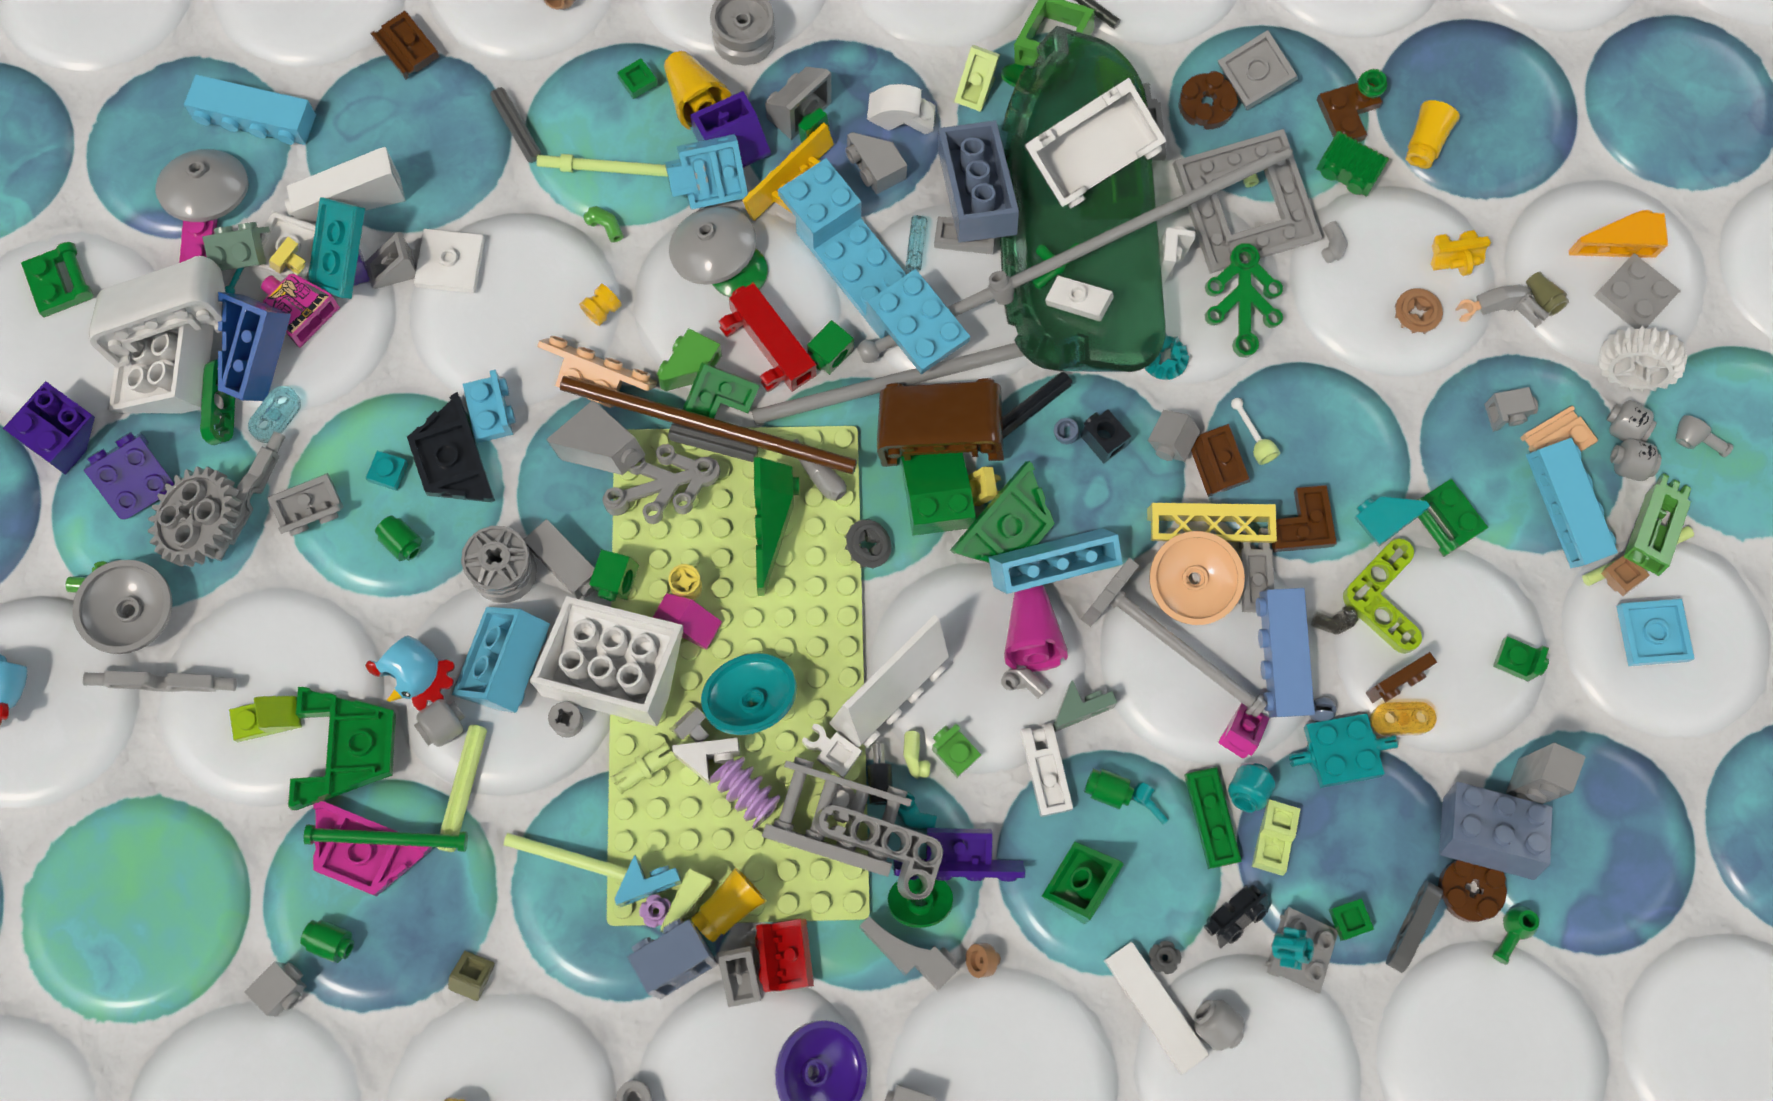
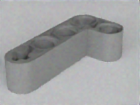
M838 805L824 807L816 813L814 825L819 834L903 862L897 887L899 893L904 898L920 900L926 898L931 893L943 855L942 845L937 839ZM834 813V820L841 823L848 822L846 828L833 826L828 829L829 823L824 821V817ZM860 822L867 824L870 830V835L865 841L858 839L855 833V828ZM890 833H895L900 837L901 845L897 851H892L887 846V837ZM922 843L927 844L931 848V857L927 862L921 860L918 855V848ZM913 875L918 876L922 882V888L917 894L912 893L908 887V881Z

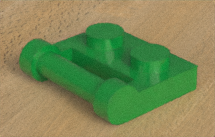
M63 242L54 250L21 262L39 314L43 317L50 316L93 298L91 287L86 285L76 258L78 252L73 242ZM63 261L74 287L72 292L69 293L58 263Z
M1452 479L1417 499L1427 501L1454 537L1453 540L1449 539L1428 510L1418 517L1440 546L1438 550L1443 557L1449 555L1489 528Z

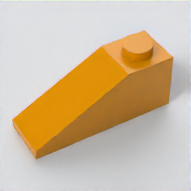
M1642 210L1580 237L1569 249V256L1631 257L1635 253L1641 258H1656L1668 246L1665 213H1653L1650 210Z

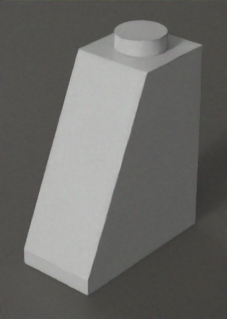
M594 400L546 439L556 455L563 461L620 475L626 473L646 455L636 438Z

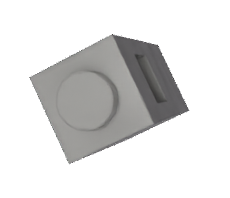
M547 519L523 539L529 550L577 599H580L583 595L587 597L595 591L589 585L594 567Z

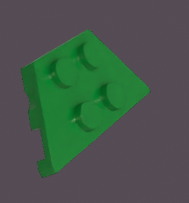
M1025 461L950 549L952 553L989 563L990 556L1038 545L1055 523L1050 510L1045 505L1046 498L1042 487H1038L1033 473L1035 468L1030 461Z

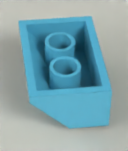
M486 607L452 695L499 711L517 713L518 707L524 700V692L529 678L536 668V660L541 647L546 642L550 623L521 609Z

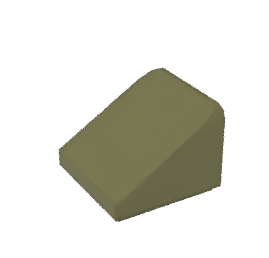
M464 951L449 976L448 989L478 1001L495 963Z

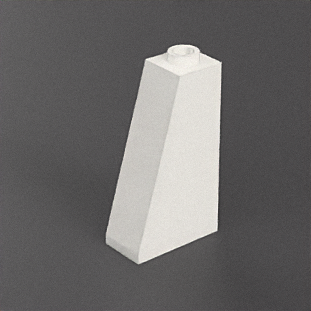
M383 147L288 185L289 198H285V205L289 216L294 215L296 219L314 223L317 220L320 197L365 208L366 211L404 202L405 196L400 175L387 148Z

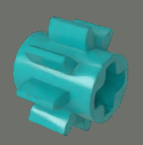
M1284 927V934L1278 933L1273 939L1272 953L1274 958L1281 959L1280 967L1302 970V963L1309 964L1313 958L1314 943L1311 938H1306V930Z

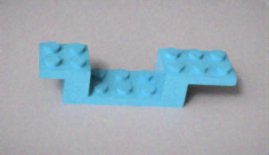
M827 158L778 189V196L796 217V233L879 338L890 335L920 374H923L970 341L971 336L916 268L906 274L861 219V200Z

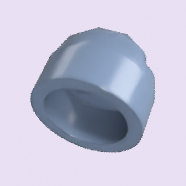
M1063 418L1055 424L1054 434L1060 443L1067 445L1077 440L1079 429L1074 420ZM1065 427H1070L1069 438H1065Z
M1326 697L1315 699V715H1310V717L1315 722L1332 720L1336 714L1334 702ZM1316 706L1329 707L1330 711L1316 710Z

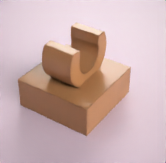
M1624 555L1601 573L1608 581L1607 584L1622 596H1625L1650 576L1644 568L1624 558Z

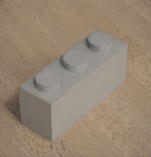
M1554 742L1519 758L1506 793L1540 804L1573 793L1586 756Z

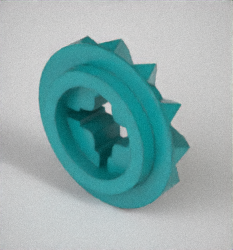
M1166 333L1161 336H1153L1144 344L1141 351V362L1144 369L1151 376L1161 380H1171L1180 376L1185 371L1190 357L1188 356L1186 345L1179 341L1178 336L1171 337ZM1171 349V359H1166L1160 365L1161 354L1159 352L1164 353L1166 350Z

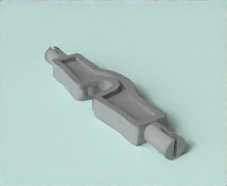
M273 431L266 448L263 446L260 448L248 473L238 484L236 489L239 490V493L235 498L241 500L242 503L235 510L240 512L241 516L233 519L238 528L229 530L228 533L232 536V540L224 539L222 541L225 549L222 551L216 548L214 550V559L222 562L229 545L235 544L253 511L250 498L253 493L261 494L279 459L277 453L286 438L283 434Z
M104 671V673L85 672L83 675V685L162 692H216V690L236 691L237 679L198 674L167 673V676L161 677L148 672Z

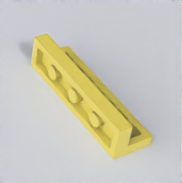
M1152 503L1147 508V521H1151V541H1168L1179 535L1177 533L1181 529L1185 532H1191L1192 530L1186 525L1189 521H1205L1210 526L1205 532H1210L1213 529L1217 533L1215 535L1227 542L1275 543L1277 541L1276 505ZM1159 521H1175L1179 525L1172 534L1159 533ZM1219 522H1236L1241 528L1235 534H1225L1217 524ZM1251 522H1268V535H1257L1248 525ZM1244 530L1249 535H1241L1240 533Z

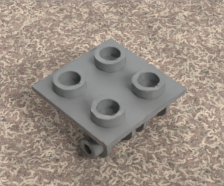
M1288 907L1284 915H1280L1281 921L1277 932L1284 934V927L1306 930V938H1311L1314 943L1313 958L1309 964L1302 963V970L1280 967L1281 959L1274 958L1271 950L1269 960L1265 964L1268 967L1266 973L1276 977L1282 976L1320 993L1338 935L1337 930Z

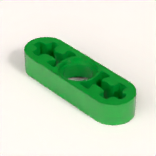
M218 359L208 362L204 367L200 432L202 438L210 445H219L227 442L234 434L236 398L219 391L218 385L216 386L218 384ZM215 394H218L223 400L224 405L222 409L217 407L214 402Z

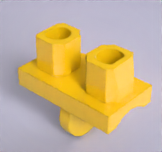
M1475 230L1463 232L1460 234L1459 240L1451 241L1447 234L1436 235L1432 244L1434 254L1430 265L1433 271L1458 268L1462 276L1470 275L1473 271V266L1485 262L1486 249L1490 246L1491 241L1488 236L1479 237Z

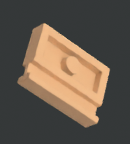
M1573 405L1520 437L1522 441H1526L1530 452L1569 438L1573 439L1574 444L1582 452L1598 442V439L1581 416L1578 417L1573 411L1575 410Z

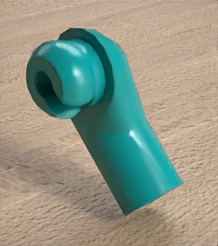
M907 792L906 798L912 800L910 806L900 804L898 810L903 823L908 827L923 830L935 828L937 816L921 813L914 801V795Z

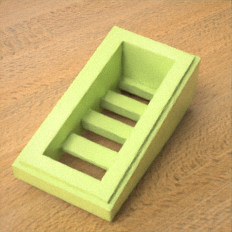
M691 869L687 870L660 928L663 934L665 933L662 929L668 924L680 918L684 921L710 890L714 883L713 879Z

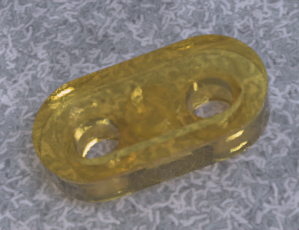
M1424 702L1383 703L1376 707L1370 716L1373 729L1383 736L1423 735L1434 728L1437 719L1434 709ZM1417 712L1425 716V722H1420L1417 719ZM1386 713H1390L1394 717L1393 723H1389L1385 719Z

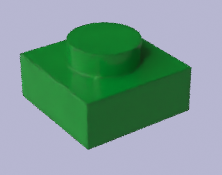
M642 58L617 72L618 79L633 99L658 85L656 77Z
M820 107L812 114L806 115L798 124L801 142L806 140L822 123L828 125L829 128L828 115Z
M1362 898L1329 909L1340 941L1374 930Z

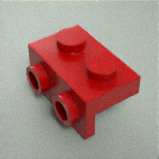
M806 919L773 924H758L756 926L755 945L760 956L759 980L763 985V991L781 992L814 986Z

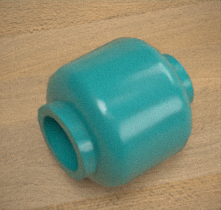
M1259 763L1244 764L1237 768L1229 785L1228 793L1232 803L1238 809L1245 812L1259 811L1267 806L1276 783L1269 769Z

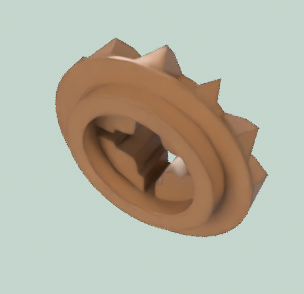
M1415 288L1405 291L1400 295L1394 306L1396 308L1395 318H1398L1401 322V328H1408L1412 334L1416 332L1426 334L1430 330L1435 329L1443 315L1439 299L1425 289ZM1415 306L1418 310L1426 311L1421 318L1417 314L1410 313Z

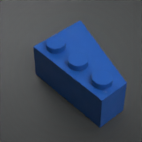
M218 292V302H222V321H218V331H222V351H218V390L242 401H267L291 314L242 294Z

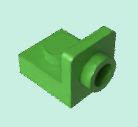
M957 724L951 729L946 725L933 737L935 743L932 746V751L958 778L981 757V754L960 732L961 728Z

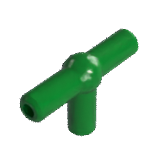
M1074 243L1070 248L1079 245V243ZM1044 244L1036 248V254L1043 261L1055 256ZM1071 262L1035 278L1032 281L1033 285L1038 290H1041L1056 275L1062 274L1066 270V266Z

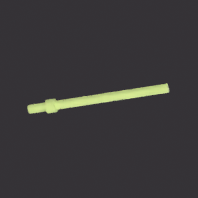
M561 154L560 157L537 155V167L560 168L561 172L585 170L668 177L666 166L661 164L574 158L572 154Z

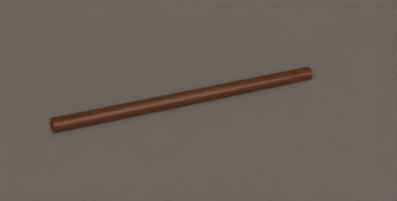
M563 376L560 383L561 391L852 475L856 469L857 460L571 377Z

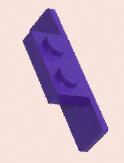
M927 828V836L937 839L943 849L936 880L947 881L952 879V877H965L970 881L998 878L1001 881L1013 882L1017 878H1025L1026 871L1023 861L992 860V829ZM927 844L926 859H921L925 862L930 859L932 853L931 848ZM894 860L895 876H899L903 862ZM913 875L912 877H910L909 880L919 879V877Z

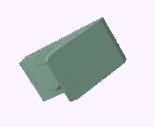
M1071 680L1054 721V731L1057 732L1113 709L1117 704L1113 692L1103 694L1101 690L1084 697L1086 702L1083 703L1073 680Z

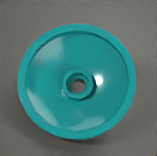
M762 653L742 655L721 665L708 678L701 696L702 709L711 725L722 732L733 735H748L761 732L779 722L791 709L797 694L796 679L791 668L778 657Z

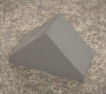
M396 232L365 261L372 288H381L415 279L416 267L412 251L400 232Z
M751 946L717 953L728 1007L761 1001Z

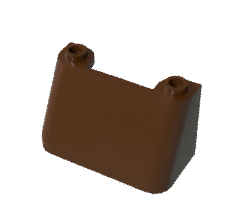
M982 378L976 382L915 386L891 383L887 384L880 391L877 453L882 467L897 466V460L901 456H904L905 461L911 460V455L971 452L972 457H979L978 451L988 454L989 461H1004L1002 391L1000 384L995 383L993 379Z

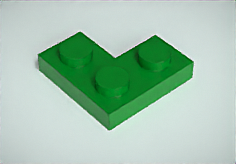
M702 362L683 410L715 418L720 403L749 413L760 385Z

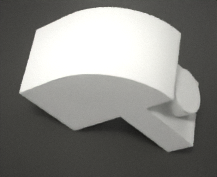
M904 84L887 85L870 94L867 120L888 131L906 124L926 135L933 131L936 105L921 98L922 90L917 87Z

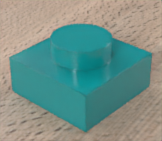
M377 451L366 475V480L370 483L398 491L409 463L406 459Z

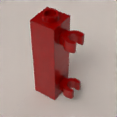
M754 282L747 287L741 286L736 289L729 298L732 314H728L718 321L721 325L719 328L726 337H729L742 326L773 366V369L767 370L760 376L762 379L761 384L765 390L770 392L784 381L791 392L816 377L815 362Z

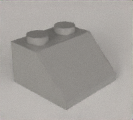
M805 67L799 74L794 73L779 92L775 91L768 97L766 101L767 119L792 140L799 133L798 124L806 115L812 114L819 107L824 110L831 104V72L822 68Z

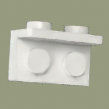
M1180 226L1166 227L1153 253L1151 285L1162 287L1167 277H1172L1174 265L1183 261L1195 239V231H1190Z

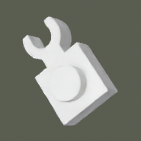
M813 724L812 730L817 732L820 737L816 742H811L804 737L802 739L803 745L809 750L821 751L817 761L841 778H844L862 754V750L837 732L829 739L826 737L822 726Z

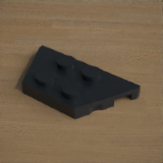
M458 392L453 393L449 397L450 401L439 412L435 410L422 426L417 427L407 436L424 491L427 496L494 502L495 498Z

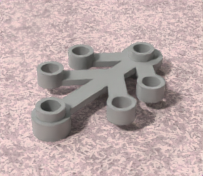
M663 444L656 450L659 463L662 465L672 464L685 471L675 474L646 463L643 457L638 461L641 464L631 467L629 471L634 475L641 474L654 479V481L626 490L617 487L608 489L603 496L604 507L610 515H622L628 510L629 502L659 493L655 501L646 504L642 511L647 523L656 524L662 520L663 511L678 487L689 483L684 493H679L673 498L675 511L679 514H687L692 510L693 501L701 488L711 486L717 481L720 475L719 464L710 457H701L696 460L675 453L673 446ZM664 453H671L667 457H662ZM682 501H687V502H688V503H687L686 505H684V506H679V505H678V504H679L680 502H682ZM651 511H657V514L653 516L648 515Z

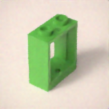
M1038 0L1014 43L1015 63L1068 80L1094 30L1095 10L1065 0ZM1044 17L1077 27L1066 50L1032 40Z

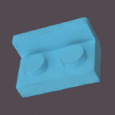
M496 369L489 371L491 376L489 378L463 384L474 438L477 443L513 435L511 424L516 423L512 406H506L505 396H509L508 385L505 378L500 379Z

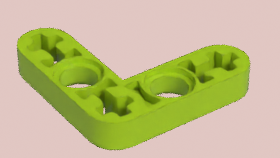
M1398 538L1386 545L1343 592V601L1354 614L1394 650L1406 654L1412 652L1421 644V631L1381 595L1383 590L1414 557V549L1410 542ZM1402 549V557L1398 558L1392 565L1387 562L1396 550ZM1379 567L1383 569L1386 573V580L1384 582L1375 581L1371 576L1372 568ZM1365 584L1370 587L1358 602L1353 599L1355 592H1358ZM1376 610H1385L1390 616V622L1386 625L1379 624L1374 617ZM1398 622L1400 625L1395 631L1390 633L1388 630ZM1409 633L1411 635L1410 642L1403 644L1400 641L1403 637L1402 635Z

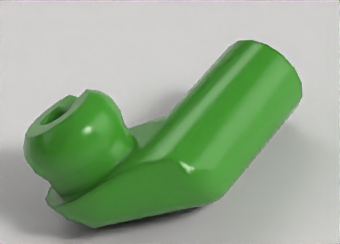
M598 206L590 207L584 214V221L587 225L594 227L600 224L604 226L610 242L615 243L623 239V233L614 214Z

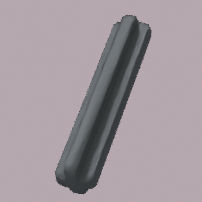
M502 87L492 90L490 93L492 101L529 163L535 162L537 155H542L541 151L511 99Z
M675 423L671 425L668 433L669 440L749 462H754V457L758 455V447Z

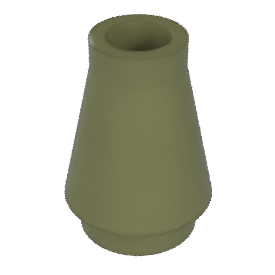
M1537 272L1527 279L1526 284L1532 290L1531 292L1536 302L1546 312L1550 313L1549 316L1559 313L1569 303V300L1566 298L1567 293L1547 279L1541 272Z

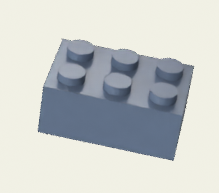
M1456 782L1443 798L1439 855L1535 880L1550 865L1552 806Z

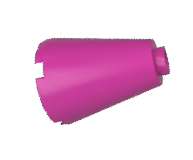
M1040 585L1014 592L1004 651L1006 665L1012 669H1017V665L1026 666L1032 672L1046 671L1060 666V659L1064 657L1067 660L1068 658L1067 646L1046 588Z

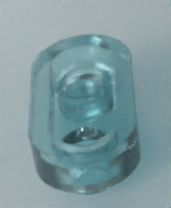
M288 386L274 388L248 422V429L251 435L261 443H268L273 431L282 434L301 408V399L298 394ZM281 397H287L284 403L278 404V400ZM263 421H268L266 427L259 428Z

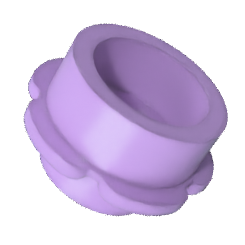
M658 894L648 896L646 902H643L639 909V914L644 918V923L652 928H656L658 925L662 926L671 907V902L667 898H661ZM654 908L659 909L658 914L653 913Z

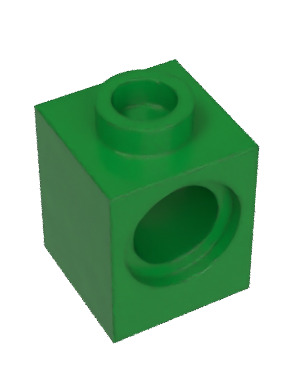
M833 320L807 344V353L815 362L816 369L820 371L823 369L829 375L854 350V338Z
M601 549L589 585L598 591L597 596L612 602H615L616 598L628 600L639 564L629 556Z

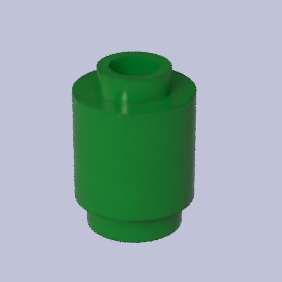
M390 515L377 525L375 533L378 535V541L398 561H410L420 553L422 539L401 518Z
M1093 768L1084 792L1090 794L1091 799L1120 809L1122 804L1129 805L1134 788L1130 786L1131 779L1103 768L1100 771Z
M315 920L310 921L300 939V944L306 947V951L334 963L347 959L354 948L352 932L324 920L318 922Z

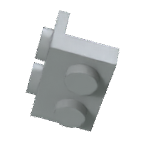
M328 473L267 497L280 525L278 528L280 533L283 534L289 531L291 536L308 530L307 524L318 519L323 524L338 518L337 512L343 508Z

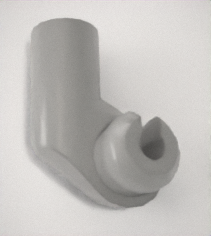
M1332 221L1323 227L1329 240V247L1324 248L1321 252L1326 263L1340 260L1346 248V240L1337 222Z
M1028 668L1008 670L1001 679V684L1006 690L1027 688L1037 699L1049 688Z

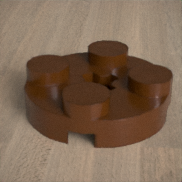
M1212 71L1210 73L1197 74L1186 81L1180 92L1178 107L1182 117L1189 124L1194 126L1196 123L1204 126L1203 129L1212 130L1220 128L1229 122L1236 109L1238 100L1235 89L1230 82L1224 79L1220 72ZM1204 97H1210L1213 99V105L1203 104L1201 101Z
M1455 860L1443 869L1439 877L1438 887L1443 889L1441 899L1443 898L1445 905L1448 907L1446 909L1451 915L1465 922H1479L1494 918L1504 906L1507 895L1506 877L1503 872L1464 861ZM1473 881L1477 883V887L1480 889L1479 894H1475L1474 898L1470 897V891L1465 889V884H1471Z

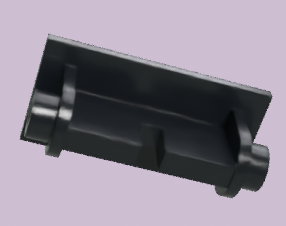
M1255 885L1245 886L1229 900V904L1236 910L1235 912L1231 913L1223 905L1207 919L1208 923L1204 928L1211 936L1216 934L1220 948L1224 947L1227 943L1233 944L1242 936L1243 929L1252 922H1259L1267 914L1269 908L1268 895L1266 893L1261 895V892Z

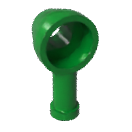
M1513 907L1504 915L1503 926L1507 935L1498 950L1492 955L1495 960L1507 965L1509 963V957L1519 940L1532 937L1538 930L1539 918L1536 913L1527 907ZM1524 916L1530 921L1529 927L1523 924Z

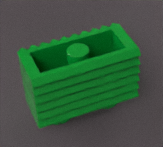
M1338 131L1316 169L1327 180H1337L1346 185L1351 193L1356 195L1362 194L1367 197L1389 158Z

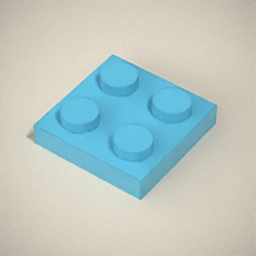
M1682 599L1621 603L1616 606L1628 667L1682 663L1695 659Z

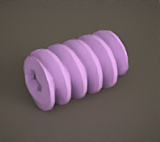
M744 757L735 761L731 759L723 764L711 776L709 781L711 783L720 781L717 787L720 793L729 790L726 796L728 802L738 799L735 809L738 812L747 809L744 819L750 821L756 818L752 826L755 829L777 808L776 805L780 795L769 798L768 794L772 787L768 785L762 789L759 788L763 777L759 776L751 779L750 776L754 770L752 766L742 770L741 767L745 761Z

